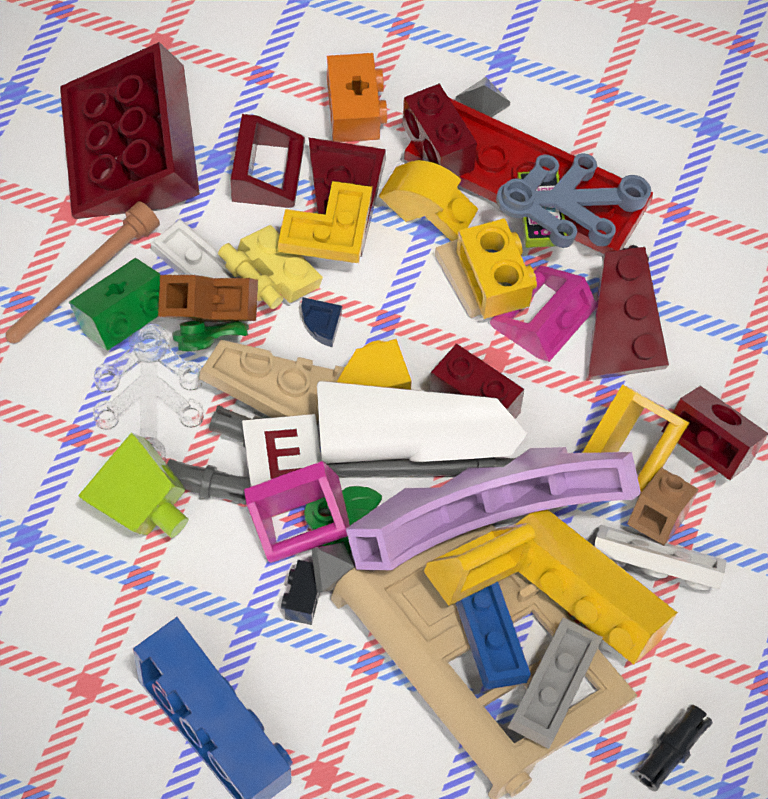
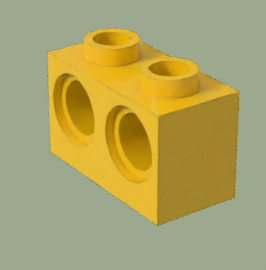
M503 218L459 230L456 253L483 319L530 307L533 289L537 288L536 276L531 265L525 266L521 257L523 250L517 232L511 233L506 219ZM487 249H493V250H496L497 252L492 253V252H488V251H486V250H487ZM506 282L511 284L512 286H503L499 283Z

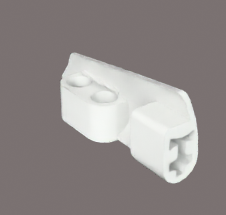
M319 381L317 383L321 460L326 464L405 458L415 462L512 456L527 435L526 431L497 398Z

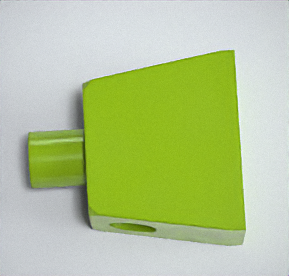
M134 433L129 434L78 495L83 501L121 525L142 535H148L158 526L170 538H173L184 529L189 520L174 506L184 494V486L146 438Z

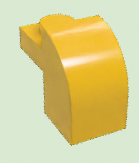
M416 160L396 166L379 194V197L405 222L425 216L450 241L458 239L459 230L468 228L478 211V208L457 188L461 179L450 170L428 161Z

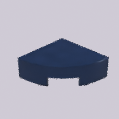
M303 297L301 315L304 327L316 341L333 347L342 316V306Z

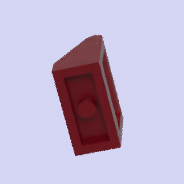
M242 114L230 179L232 202L283 208L294 207L305 137L258 115ZM258 145L288 148L281 189L252 177Z

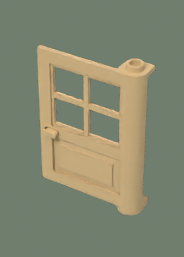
M492 524L441 542L413 556L393 570H357L355 567L338 581L331 600L338 609L346 604L350 606L491 781L493 786L488 793L490 799H499L507 793L513 797L522 792L532 782L529 774L534 769L536 763L634 701L638 695L600 650L597 649L585 676L598 691L568 709L550 748L548 749L526 737L516 743L512 742L485 709V706L521 684L494 688L478 699L449 664L450 661L471 649L456 604L448 606L424 573L427 562L495 530L496 528ZM516 572L498 581L513 624L528 614L533 613L553 637L563 617L576 623L563 607L521 573ZM539 660L538 662L534 663L529 667L531 675L527 683L522 684L526 689L528 688L532 680V677L534 676L541 660Z

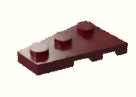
M308 137L318 214L326 215L332 181L372 187V199L360 256L362 257L385 166L386 149Z
M638 247L605 252L602 257L596 301L597 309L594 329L592 330L591 353L586 381L666 369L669 366L646 248Z

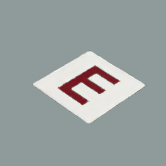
M315 414L242 421L251 487L322 461Z

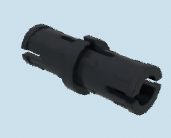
M689 705L687 711L668 733L662 732L657 738L658 745L641 766L634 771L636 778L644 777L640 780L644 786L652 791H658L661 784L679 763H685L691 756L690 749L713 724L710 717L703 720L707 713L701 708Z

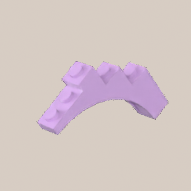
M566 447L530 448L504 467L467 468L440 488H404L346 528L357 570H393L413 556L441 542L501 520L568 505L600 501L633 500L641 493L632 452L567 453Z

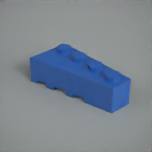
M175 617L133 648L138 680L141 686L234 799H272L291 784L290 766L293 762L286 750L278 742L273 744L264 733L265 729L259 718L251 709H246L237 697L233 687L221 676L178 617Z

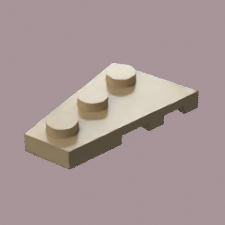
M220 340L202 367L199 379L272 418L315 414L316 424L318 425L317 383L319 381L336 382L345 367L335 365L333 370L312 365L313 360L298 357L297 361L275 357L269 350Z

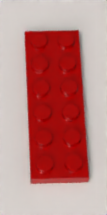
M449 98L477 142L474 170L459 176L461 179L459 186L497 203L496 196L499 188L508 181L517 179L519 172H530L540 155H550L558 161L559 181L571 168L576 156ZM411 140L404 151V160L408 162L424 161ZM579 165L583 169H588L583 165ZM541 166L544 170L550 171L549 168ZM597 167L593 177L588 181H581L575 189L618 188L623 178ZM651 192L646 205L635 212H627L620 208L619 205L583 206L599 218L608 219L615 225V235L607 246L595 245L589 239L588 229L565 214L564 218L572 222L577 228L575 241L602 254L622 250L652 202L653 192ZM597 230L599 233L607 235L606 232Z

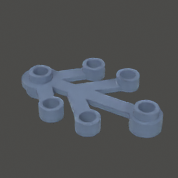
M581 153L574 158L569 171L552 190L536 191L542 182L553 180L559 169V163L553 156L540 155L536 159L533 169L524 179H512L499 188L496 202L500 210L506 215L514 218L528 217L550 231V240L557 247H570L577 235V228L572 222L558 219L543 207L556 208L588 229V236L592 243L597 246H607L615 235V225L608 219L599 218L583 206L619 205L620 208L627 212H635L646 205L651 194V186L641 176L627 175L621 180L618 188L575 189L581 181L590 180L597 168V161L593 156ZM579 165H583L588 169H583ZM541 166L549 168L550 171L544 170ZM597 230H602L606 232L607 235L601 234ZM559 231L565 232L568 236L561 235Z

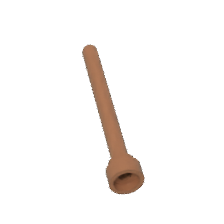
M140 201L133 205L125 213L126 218L123 220V226L7 330V341L13 344L20 342L134 237L137 239L142 236L148 237L160 226L159 219L155 213Z

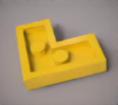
M332 181L326 215L285 209L278 240V252L359 264L372 199V187Z

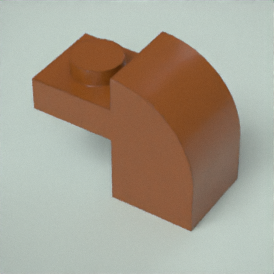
M160 275L158 317L188 321L202 320L204 322L256 321L258 279L211 278L200 275Z

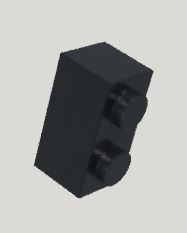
M298 560L296 568L290 569L287 584L291 585L289 593H284L281 609H285V620L312 625L320 592L317 593L313 563Z

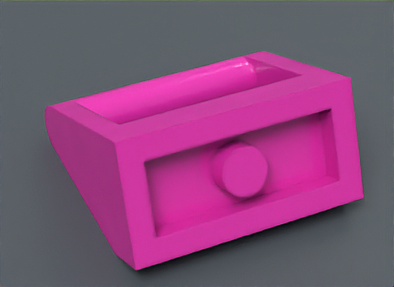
M539 265L534 271L537 288L533 289L532 297L545 284L556 292L529 323L514 319L522 310L519 309L492 317L490 324L495 330L536 358L550 362L594 312L597 304L585 277Z
M324 461L244 489L247 507L267 560L270 563L348 536L346 528L350 525L340 479ZM325 497L334 523L280 542L276 541L272 516Z

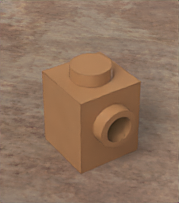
M661 468L641 492L627 524L665 546L685 520L699 489L684 481L680 476Z

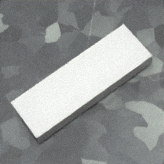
M181 219L177 220L151 242V251L179 275L241 278L240 276L234 277L225 268L226 262L218 255L219 251Z

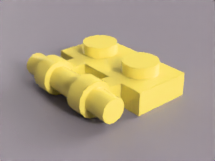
M269 225L240 239L237 250L230 243L223 245L218 255L226 262L225 268L234 277L258 279L257 301H264L271 309H275L282 303L283 297L291 303L318 289L323 277L301 255L278 252L280 233L272 225Z

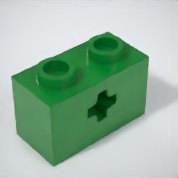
M135 257L70 300L69 304L83 333L108 351L156 319L159 313L160 273Z

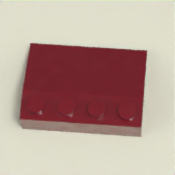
M160 42L60 86L71 213L75 219L124 214L138 201L146 204L151 210L166 209L200 194L184 65Z

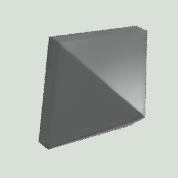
M487 77L456 96L458 102L490 117L509 107L511 103Z
M344 542L312 548L317 593L334 590L338 581L354 568Z

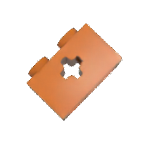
M374 53L328 55L327 88L333 141L380 140V124H387L386 100H379L378 92L384 91L382 68H375Z

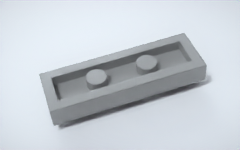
M563 617L508 728L549 749L603 637Z

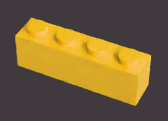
M547 509L529 513L514 524L528 523L535 532V539L518 572L592 632L603 637L602 640L633 665L662 640L678 612Z

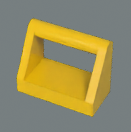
M622 384L582 453L619 452L644 408L669 421L668 426L637 476L642 492L658 471L663 468L689 422L640 392Z
M528 523L497 528L427 562L424 573L448 606L518 572L535 539L534 529Z

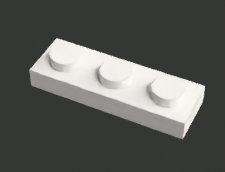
M600 525L594 546L617 565L624 566L628 563L643 568L642 570L646 574L658 578H666L668 575L685 579L687 585L700 590H709L710 587L720 589L725 574L726 560L668 543L663 546L653 539Z

